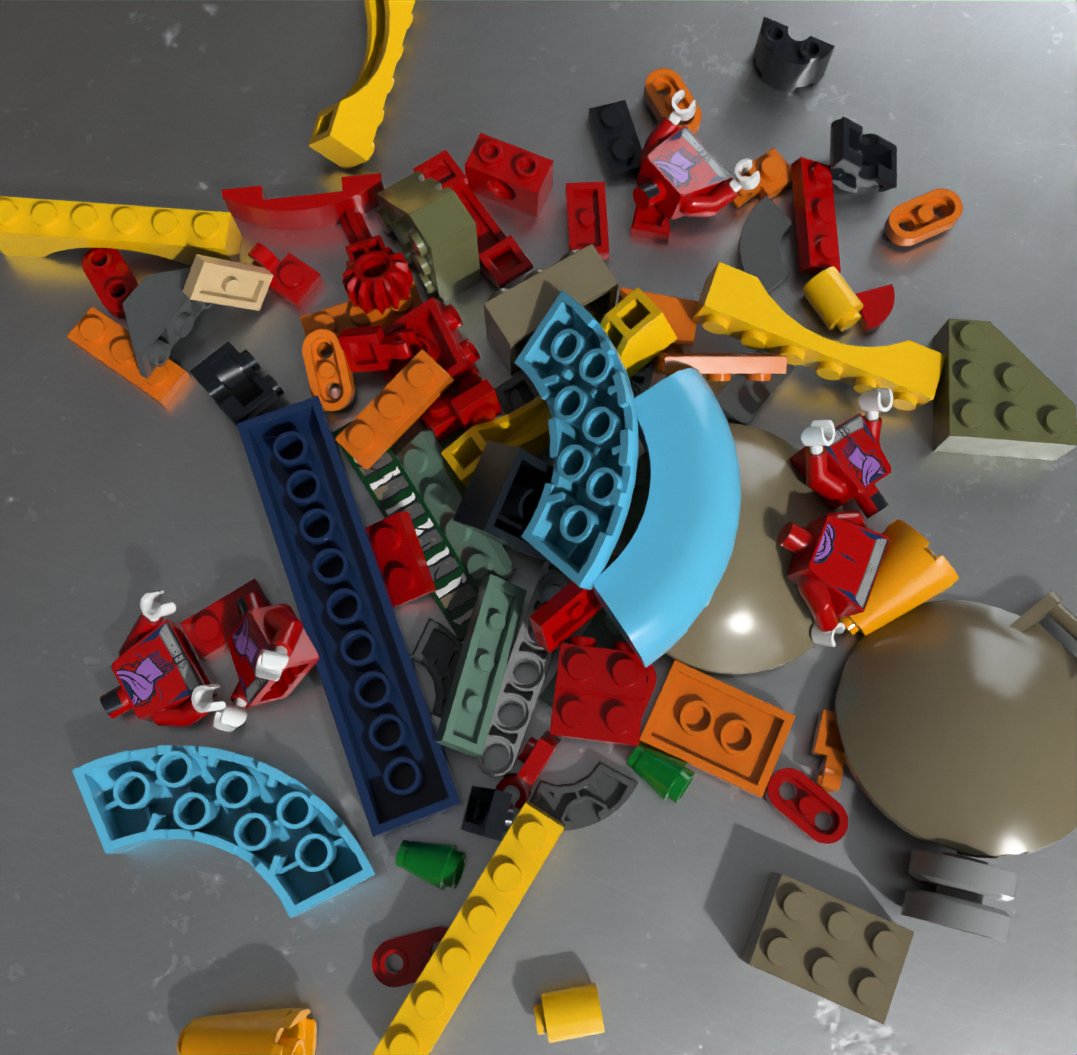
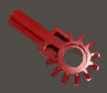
M352 209L345 212L346 216L341 218L340 222L350 244L345 246L349 261H346L347 269L342 274V283L349 301L353 304L354 308L361 307L366 314L371 313L375 309L382 315L387 308L399 309L400 301L410 299L409 293L413 287V275L408 267L407 260L403 257L402 253H394L390 246L385 247L381 235L372 237L360 212L354 213Z

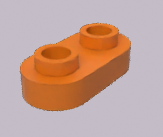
M667 68L652 71L645 81L644 99L658 122L664 116L668 118L673 112L671 102L676 92L680 90L685 91L684 99L677 106L679 109H687L694 100L680 75ZM664 92L667 96H660L657 93ZM697 103L694 116L690 120L680 121L685 123L694 135L697 134L702 119L701 109Z
M944 188L932 190L896 206L885 222V233L893 243L899 246L917 244L952 228L962 214V201L951 190ZM933 211L940 212L943 217L936 216ZM899 226L907 227L909 232L902 230Z
M317 329L307 335L302 345V354L312 397H319L326 411H341L346 409L354 400L355 385L353 376L340 345L339 334L327 329ZM325 343H329L333 350L328 358H324L321 354V348ZM334 383L341 387V394L336 399L330 395V387Z

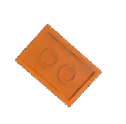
M674 660L641 732L639 742L685 761L688 765L757 798H762L796 716Z

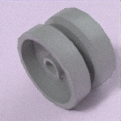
M912 850L908 873L915 880L937 886L936 893L920 889L905 891L901 915L1009 942L1012 917L1006 911L982 905L983 898L1003 902L1014 900L1019 875L1005 869L987 865L988 863L962 855Z

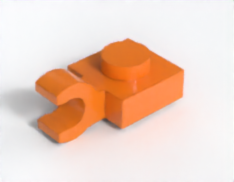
M775 148L752 161V168L742 175L743 177H749L759 170L760 181L758 186L752 190L741 188L737 191L738 197L731 201L737 209L744 206L757 195L761 199L766 195L772 199L792 186L791 166Z
M823 709L819 713L811 754L823 757L817 774L816 784L824 791L832 794L834 790L839 791L843 767L847 763L843 756L844 748L840 739L839 729L835 723V712Z

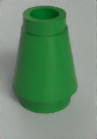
M641 742L638 747H635L626 763L664 801L669 798L675 803H678L696 774L687 768V762L650 746L647 747Z
M408 840L402 841L396 856L397 867L404 868L405 871L441 890H444L446 886L456 889L461 880L466 862V853L458 851L456 845L411 842Z

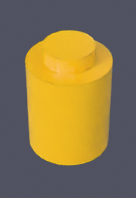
M835 267L823 270L803 287V295L829 330L839 328L840 331H845L860 320L861 315L859 311L863 308V304Z
M596 983L542 993V1004L533 1005L538 1035L547 1033L549 1043L605 1033Z

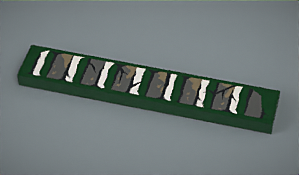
M349 422L348 424H346V425L342 426L341 428L335 430V431L333 432L335 438H336L351 422ZM340 445L384 518L398 512H409L437 590L430 594L457 638L463 642L479 589L391 448L369 470H366Z

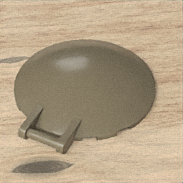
M728 423L736 446L741 479L739 526L732 556L708 606L698 615L688 628V632L665 654L685 665L702 671L742 675L762 672L784 665L801 656L816 644L811 637L812 627L815 623L812 612L799 593L798 586L790 581L787 576L794 553L778 545L777 538L783 526L789 521L804 528L811 521L823 517L830 512H843L844 509L842 505L837 509L831 508L817 492L807 486L806 478L789 460L791 456L799 451L798 448L770 432L742 424ZM646 452L638 458L636 480L629 511L620 537L607 562V568L629 544L643 517L651 481V470Z
M1054 590L1050 591L1022 616L999 607L963 600L926 602L869 635L863 636L848 657L840 677L835 698V723L839 729L840 739L844 748V759L856 782L871 802L888 819L919 840L926 843L931 841L940 846L956 850L959 855L976 858H998L999 856L1022 853L1030 854L1061 840L1077 828V658L1039 624L1043 618L1049 615L1077 641V617L1061 604L1063 599Z

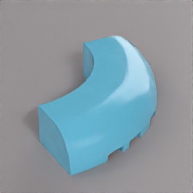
M562 290L514 362L531 379L540 397L548 405L551 419L548 420L550 457L554 459L551 483H545L538 506L521 537L576 585L591 590L593 587L592 583L602 573L615 548L629 511L636 480L639 452L638 420L635 398L628 373L617 349L604 329L588 310Z
M695 368L677 371L635 397L638 437L646 452L651 470L649 496L643 517L629 544L618 558L599 574L592 583L595 597L645 668L669 651L688 632V628L702 610L708 606L732 556L739 526L741 479L735 442L728 421L712 389L699 370Z
M158 745L152 748L126 750L101 757L72 769L105 854L126 853L143 845L170 839L193 840L215 846L235 854L253 866L254 870L274 890L290 918L301 915L376 875L358 840L345 822L325 801L286 773L249 756L202 746Z

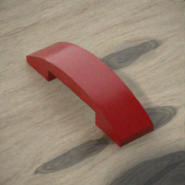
M447 150L413 168L414 173L417 171L421 172L425 180L432 178L438 181L443 189L449 187L454 190L476 223L480 270L494 285L501 289L533 269L532 262L511 235L506 237L469 188L466 175Z
M381 173L341 177L342 191L267 199L261 185L223 189L222 197L233 218L242 222L277 230H311L341 224L340 220L346 216L345 212L352 209L354 213L360 212L364 215L379 206L377 193L384 190Z

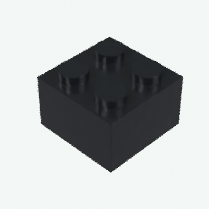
M488 440L453 521L514 551L546 561L547 558L521 536L534 515L545 483H551L553 466L519 447Z

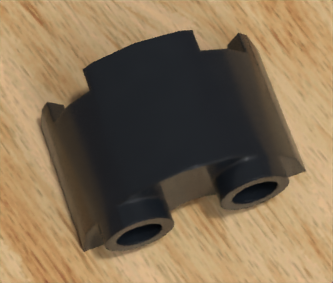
M764 17L753 54V62H756L757 68L762 73L761 80L775 90L793 93L795 88L806 87L809 84H812L813 87L819 82L826 71L835 46L812 36H809L804 41L794 40L788 34V26Z
M844 116L832 122L830 130V170L832 183L838 188L851 193H857V186H878V193L896 188L897 146L877 134L869 133L862 135L863 127Z
M229 341L189 371L235 426H237V423L254 418L284 394L283 389L270 374L262 378L260 374L256 373L261 369V366L246 349L239 353Z

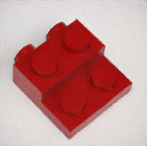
M432 297L382 329L384 336L391 335L402 329H414L419 342L418 346L410 347L412 353L410 358L393 359V363L388 370H381L387 383L421 349L455 380L446 390L450 389L452 391L458 387L466 375L474 372L476 374L480 373L475 362L480 360V355L468 338L463 340L458 330L463 325V321L451 304L446 306Z
M572 636L570 637V644L561 643L549 735L638 747L643 701L646 696L648 667L645 668L627 642H615L614 649L596 647V639Z

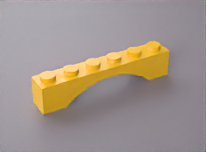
M364 0L367 18V47L362 68L347 94L335 104L318 112L308 143L309 147L344 170L367 162L374 152L375 144L373 141L377 127L384 118L385 112L383 107L387 94L394 85L393 74L396 64L404 51L402 44L406 31L413 21V14L411 13L415 0Z
M0 196V251L4 255L45 257L51 253L67 249L113 248L156 255L192 266L196 254L238 262L242 235L231 212Z
M718 262L706 278L692 321L701 324L710 333L726 334L741 340V343L750 349H763L770 353L787 356V364L802 365L816 371L817 375L821 378L832 381L839 380L849 384L860 394L865 391H873L876 388H888L893 393L892 406L905 411H915L934 399L946 355L911 340L887 346L863 347L846 345L826 339L806 329L787 315L769 296L758 277L722 262Z
M639 287L607 312L600 324L617 349L629 378L677 339L663 312ZM539 395L531 402L509 414L472 426L442 451L441 454L467 487L488 440L519 447L536 457L550 445L548 420L551 419L548 405Z
M525 802L372 1055L430 1054L565 829L563 823L532 803Z

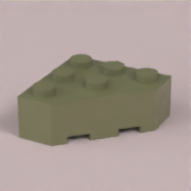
M417 171L377 193L380 210L376 212L378 220L387 233L394 232L399 240L396 242V246L407 260V263L413 261L419 270L416 276L427 295L433 292L437 300L444 303L481 282L476 223L453 189L449 187L443 189L438 181L432 178L425 180L424 175Z
M951 318L946 321L933 337V350L946 355L933 399L934 452L1056 461L1077 446L1076 405L990 321Z

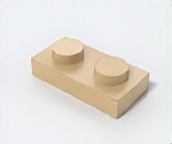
M196 254L182 292L190 300L260 311L274 275L264 267Z

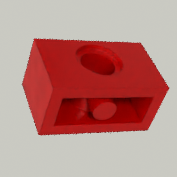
M480 133L464 165L468 186L473 193L537 218L553 187V160Z

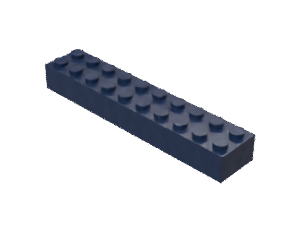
M315 396L237 423L304 630L320 657L316 662V666L372 836L381 837L464 805L443 745L435 742L438 729L367 532L366 524L337 441L335 440L330 421L319 397Z

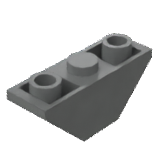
M191 268L146 275L122 303L141 376L147 379L156 367H161L166 363L173 346L181 337L185 338L190 333L195 319L203 309L207 310L213 304L190 300L182 292Z

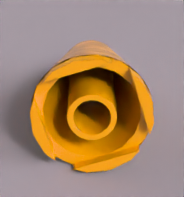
M900 519L894 520L882 533L889 537L890 540L864 612L838 618V622L843 623L845 629L852 636L858 631L864 636L869 635L949 589L959 579L956 571L942 554L937 557L928 547L930 542L913 527Z
M301 1007L199 1016L182 1029L177 1042V1052L179 1055H315L317 1025L314 1019L307 1018L311 1011L308 1008Z

